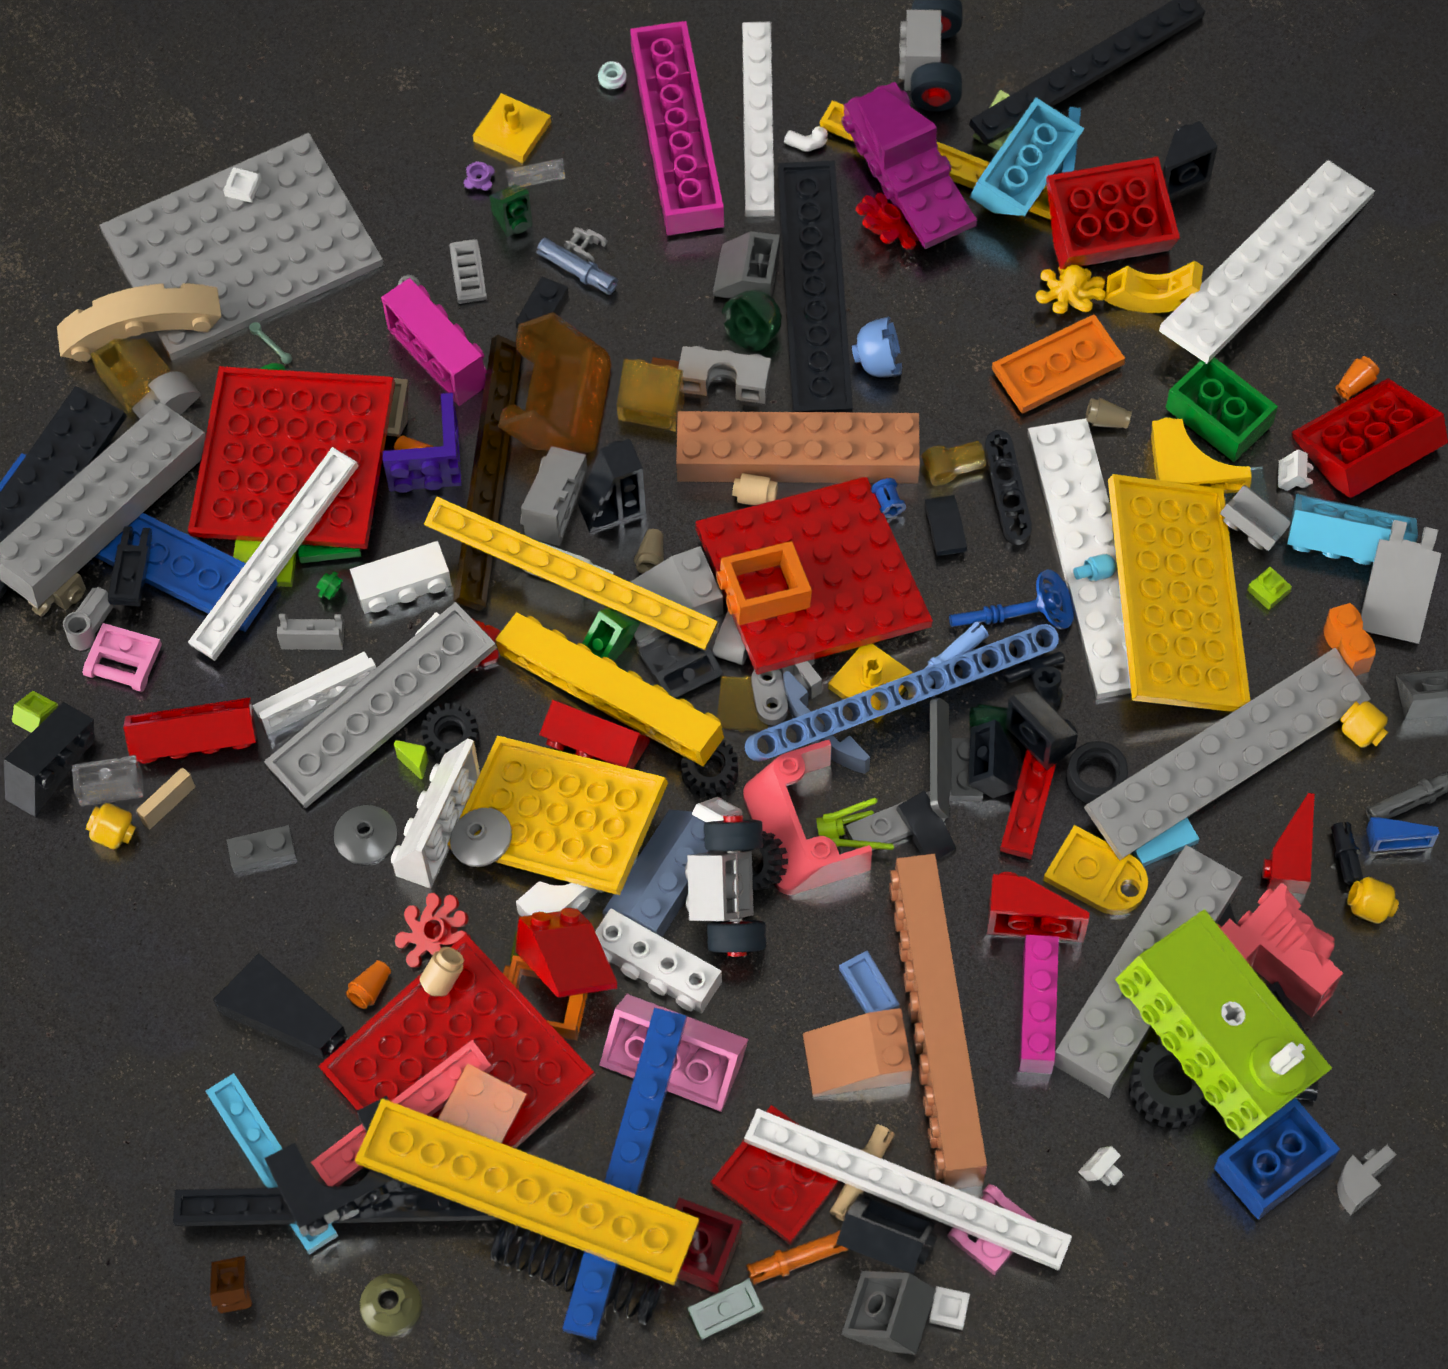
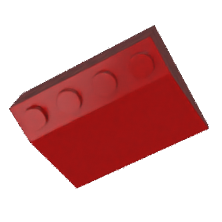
M1159 157L1052 174L1046 177L1053 243L1060 270L1066 269L1070 265L1085 266L1170 251L1180 239Z
M1389 378L1291 432L1293 439L1304 452L1308 453V457L1330 484L1349 498L1362 493L1364 490L1385 480L1387 477L1448 443L1444 414Z

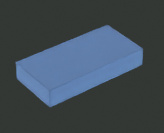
M868 951L839 965L841 974L865 1014L899 1008L898 1000Z

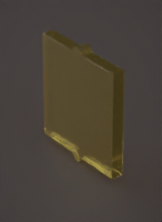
M746 675L744 678L721 677L717 718L720 720L722 728L738 729L741 733L745 730L762 731L768 728V724L763 723L757 716L750 676Z

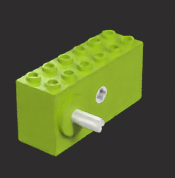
M1205 909L1141 953L1115 979L1123 995L1134 1003L1140 1011L1142 1019L1152 1026L1160 1036L1164 1047L1175 1055L1182 1064L1186 1075L1197 1083L1203 1091L1205 1099L1215 1106L1225 1119L1227 1127L1236 1133L1240 1139L1332 1069Z

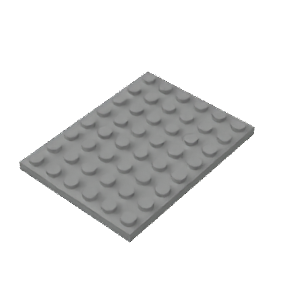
M309 133L100 224L101 231L132 288L153 284H164V288H180L183 283L217 287L221 318L208 332H198L195 330L156 331L171 361L242 330L253 322L262 321L384 266L381 255ZM233 167L261 175L262 180L252 203L224 195L223 190Z

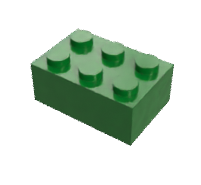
M1213 357L1208 363L1200 360L1169 390L1165 409L1178 419H1183V423L1235 462L1273 425L1278 406Z

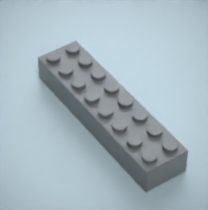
M160 401L0 542V580L38 608L118 536L125 526H129L201 461L205 443V432Z
M1185 845L1056 1049L1054 1066L1110 1098L1153 1029L1151 1025L1142 1019L1140 1011L1134 1003L1123 995L1115 979L1141 953L1203 909L1208 912L1217 924L1238 892L1242 876Z

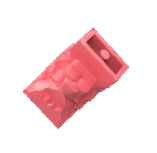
M1281 883L1274 891L1269 888L1258 901L1259 907L1254 913L1248 910L1237 924L1229 919L1222 927L1219 924L1217 925L1257 973L1271 984L1279 982L1286 997L1312 1018L1333 996L1343 972L1329 960L1335 947L1334 937L1314 926L1312 919L1299 910L1301 905L1297 899L1287 890V886Z

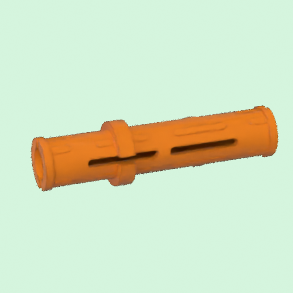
M841 1230L784 1252L780 1249L773 1252V1256L746 1264V1269L750 1272L748 1276L751 1283L756 1285L778 1275L785 1277L790 1274L789 1271L837 1253L848 1251V1248L836 1244Z

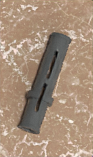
M1448 771L1429 780L1424 778L1418 781V785L1367 806L1365 810L1369 821L1371 817L1389 819L1420 804L1435 802L1437 797L1448 792Z

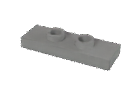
M928 791L926 794L930 798V791ZM902 803L846 825L845 830L850 840L891 844L912 835L896 810L897 806Z

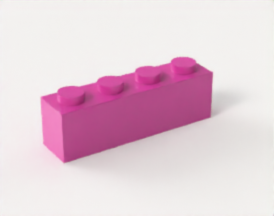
M1026 935L1022 968L1019 1072L1052 1074L1055 1062L1059 937Z

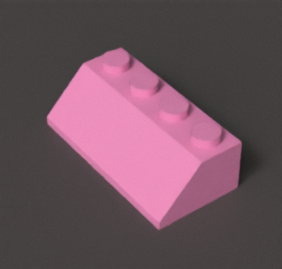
M626 994L614 1010L599 1065L634 1078L654 1008L670 1012L674 1011ZM687 1016L667 1091L721 1112L739 1072L749 1039Z

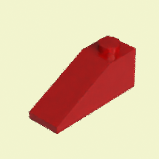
M1313 793L1307 794L1274 846L1270 858L1264 859L1262 878L1268 879L1267 890L1271 888L1274 891L1281 883L1287 886V890L1290 893L1306 894L1311 882L1315 796Z

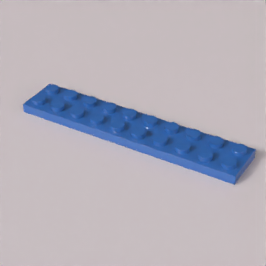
M20 454L1 480L0 492L26 457L25 454ZM142 513L129 525V527L133 528L134 532L132 545L139 546L142 529H152V542L145 583L208 614L246 564L147 514ZM123 531L94 557L114 567L117 546L121 543ZM276 579L239 628L240 630L246 632L278 585Z

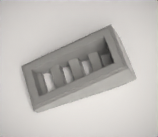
M478 240L450 243L449 247L458 304L487 300ZM474 263H476V265H474V266H467V267H460V268L458 267V266H460V265H467V264H474ZM478 275V277L460 279V277ZM479 285L478 289L462 291V287Z

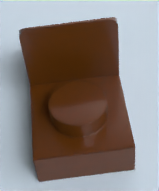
M245 1256L211 1263L210 1298L212 1307L217 1306L219 1313L246 1309L252 1306Z

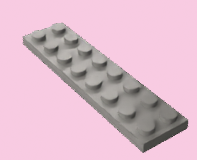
M455 602L264 761L266 766L306 809L497 649L496 643Z

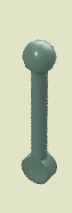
M253 322L250 324L251 334L261 337L281 357L282 363L289 364L292 361L291 354L284 353L262 331L260 323Z

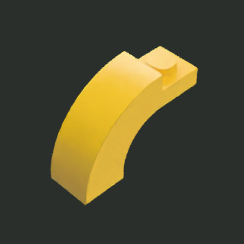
M1193 261L1171 273L1161 275L1142 273L1126 266L1108 276L1104 301L1119 308L1136 312L1165 313L1174 311L1192 293L1200 291L1203 265Z

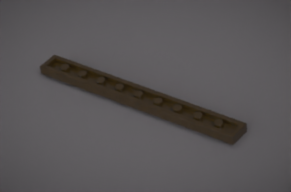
M498 334L491 339L466 509L498 523L523 346ZM465 543L461 544L454 602L478 611L486 607L492 555Z

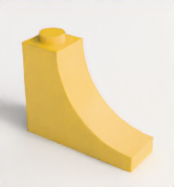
M1162 418L1158 421H1152L1151 440L1156 480L1221 488L1224 490V494L1238 493L1244 485L1250 488L1252 478L1250 466H1232L1218 462L1205 455L1189 438L1183 419Z

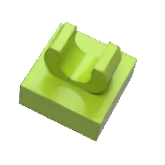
M1269 567L1248 585L1247 591L1270 610L1291 592L1292 586L1274 569Z

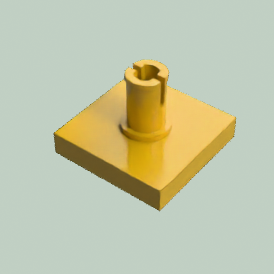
M501 93L473 134V139L478 144L524 163L550 125L551 115Z
M868 644L858 648L830 680L828 689L844 700L913 672L874 644ZM903 685L899 686V694L901 696L906 691V687ZM872 695L871 705L874 709L879 710L881 706L880 700ZM884 715L872 720L878 723Z

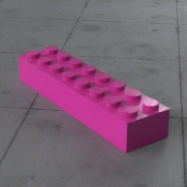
M681 21L630 29L632 55L667 235L724 227V206L687 22Z

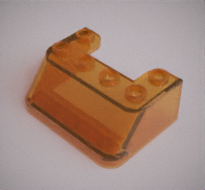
M554 312L519 324L516 347L522 356L534 363L526 408L524 411L516 405L504 407L498 427L531 449L549 451L551 446L581 454L592 452L597 445L611 370L609 354L604 348Z

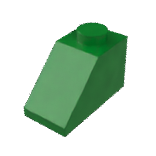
M605 608L598 612L582 644L587 646L598 657H608L615 661L628 647L641 622L611 608Z

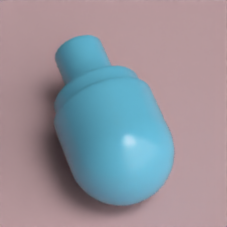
M1100 554L1089 557L1085 560L1083 566L1074 568L1073 572L1077 580L1087 577L1090 581H1098L1111 577L1115 573L1117 566L1112 556Z

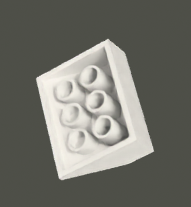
M466 739L444 754L440 764L436 763L430 774L431 784L427 791L423 790L417 802L418 811L414 818L408 820L404 830L405 839L401 846L397 845L391 857V863H393L397 877L430 889L432 888L450 849L448 842L452 830L459 821L480 775L474 740Z

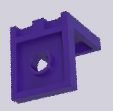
M453 393L441 394L443 446L383 451V464L389 491L405 493L414 489L438 490L442 487L462 486L459 430Z

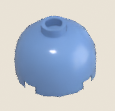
M890 317L879 318L867 323L857 335V344L852 345L855 362H861L863 369L867 373L878 378L898 376L902 373V363L896 364L895 358L898 357V353L901 354L895 326L893 322L889 323Z

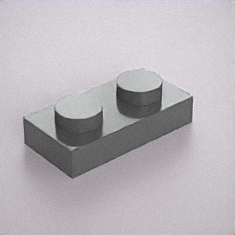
M289 825L226 839L234 873L296 859Z

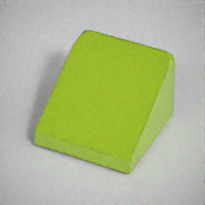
M32 691L14 704L12 722L32 733L58 708V704Z
M399 740L395 741L394 747L397 758L418 778L423 779L429 761L426 747Z

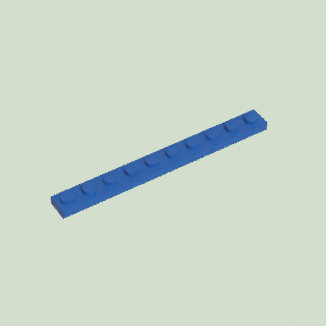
M658 1008L653 1010L604 1183L638 1195L687 1021L686 1015ZM584 1251L562 1328L564 1332L597 1340L616 1273L617 1263Z

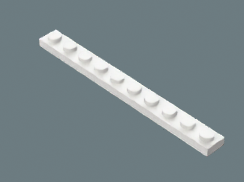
M758 1108L744 1138V1142L1057 1270L1060 1269L1072 1236Z

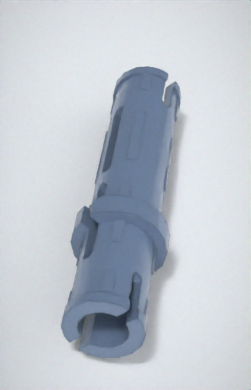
M548 238L542 239L537 247L538 255L580 278V282L586 285L591 284L607 295H610L615 290L618 278L599 269L596 263L581 259Z

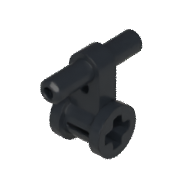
M1059 651L1041 659L1038 656L1026 660V664L1006 671L1005 678L1007 682L1012 683L1030 676L1037 688L1035 691L1042 698H1048L1057 707L1063 700V692L1059 687L1062 683V676L1060 671L1054 667L1063 664L1065 656Z

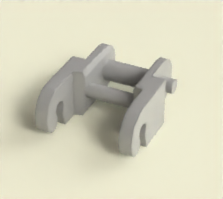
M575 227L573 229L574 236L570 241L565 240L563 246L581 259H588V262H594L593 256L583 251L588 243L598 245L601 242V245L605 247L608 242L602 235L590 229L584 231L582 228ZM579 238L584 240L581 246L575 244Z

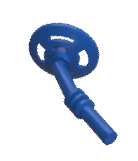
M1044 570L1037 577L1036 600L1002 607L1001 604H998L996 607L991 605L990 608L985 606L983 610L952 614L949 615V624L951 627L973 624L974 622H985L988 625L991 622L995 624L997 621L1002 623L1007 618L1041 612L1044 613L1054 627L1066 629L1073 622L1074 609L1070 592L1062 578L1053 570ZM1043 579L1048 580L1052 584H1043Z

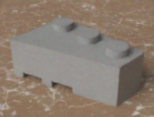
M551 446L547 456H543L539 472L521 507L520 524L524 525L525 536L560 546L587 472L586 455Z

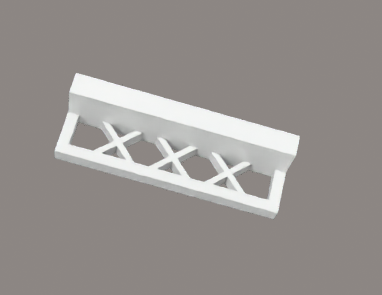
M364 651L252 705L254 712L266 734L269 735L335 703L376 668L372 658L367 657Z

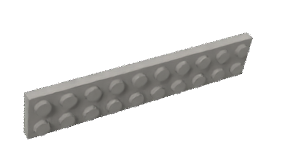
M1334 648L1091 801L1084 809L1117 858L1121 860L1339 721L1356 701L1361 704L1364 701L1371 700V698L1340 653Z

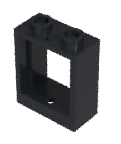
M859 1194L846 1213L836 1244L913 1274L919 1264L925 1265L928 1256L933 1251L937 1236L932 1234L935 1222Z

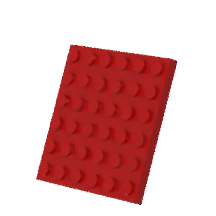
M219 366L188 527L189 535L191 537L262 542L333 447L355 460L359 466L301 544L367 549L396 383L394 378L387 376Z
M867 477L696 521L695 529L715 577L716 572L720 571L721 558L792 541L811 587L810 608L739 625L735 614H732L757 675L932 627L933 620L887 519L884 513L880 512L881 506L875 493L871 492V485ZM780 565L736 576L745 600L789 589ZM723 589V590H721V591H722L723 596H724V598H725V600H726L727 593H726L725 589Z
M465 934L450 947L457 950L463 956L464 962L461 974L446 996H432L428 994L420 983V974L318 1067L355 1109L359 1110L387 1096L389 1101H392L473 1040L494 1068L487 1074L527 1094L502 1144L516 1149L596 1074L472 939ZM444 1107L430 1117L438 1119Z

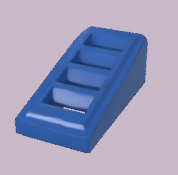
M1371 817L1366 828L1369 847L1372 852L1433 847L1439 835L1438 827L1379 817Z

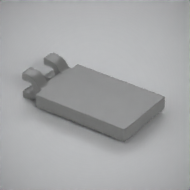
M1393 520L1389 541L1379 539L1361 611L1363 630L1419 644L1442 554L1432 551L1438 530L1424 527L1421 542L1416 543L1403 540L1407 522Z

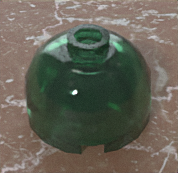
M745 290L727 301L722 309V315L725 313L726 322L723 323L726 332L735 343L745 349L748 347L747 344L752 348H756L754 351L765 348L775 339L781 329L782 315L779 306L772 297L760 290Z

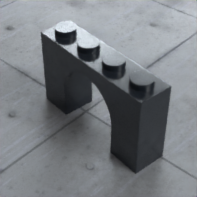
M381 1099L356 1111L365 1133H367ZM295 1143L264 1158L303 1237L309 1234L310 1236L319 1235L328 1229V1224L338 1219H350L359 1213V1208L369 1203L374 1205L383 1202L390 1196V1192L400 1187L406 1189L413 1186L370 1169L366 1177L356 1185L343 1189L326 1187L313 1178Z

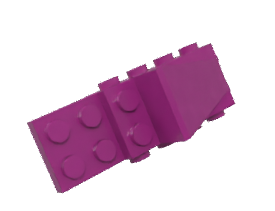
M896 82L888 85H881L873 92L862 97H854L849 100L848 103L844 104V117L841 118L845 131L848 134L850 133L854 139L858 152L868 162L872 175L877 177L881 183L887 199H890L893 205L902 211L924 249H927L975 227L977 219L949 176V172H951L949 160L945 155L941 156L937 150V127L932 121L911 108L907 93L904 90L901 91Z

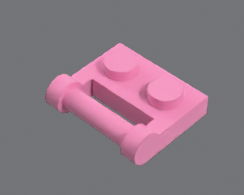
M102 623L85 661L83 675L91 678L95 676L130 685L133 690L143 692L162 643L160 639ZM103 657L137 667V670L133 674L101 665L99 662Z
M988 1184L982 1191V1200L1036 1221L1005 1197L994 1185ZM954 1227L947 1234V1237L956 1246L993 1275L999 1271L1013 1253L981 1238L974 1243L968 1238V1233Z

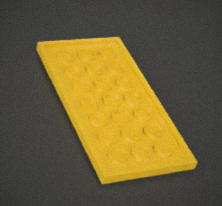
M1113 474L1108 479L1132 701L1234 712L1250 702V693L1228 525L1223 521L1225 517L1220 514L1225 507L1224 490L1221 488Z

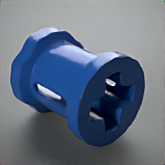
M893 478L882 479L871 487V492L875 493L881 506L880 512L884 513L886 518L895 517L906 509L905 502L900 500L897 493V482Z

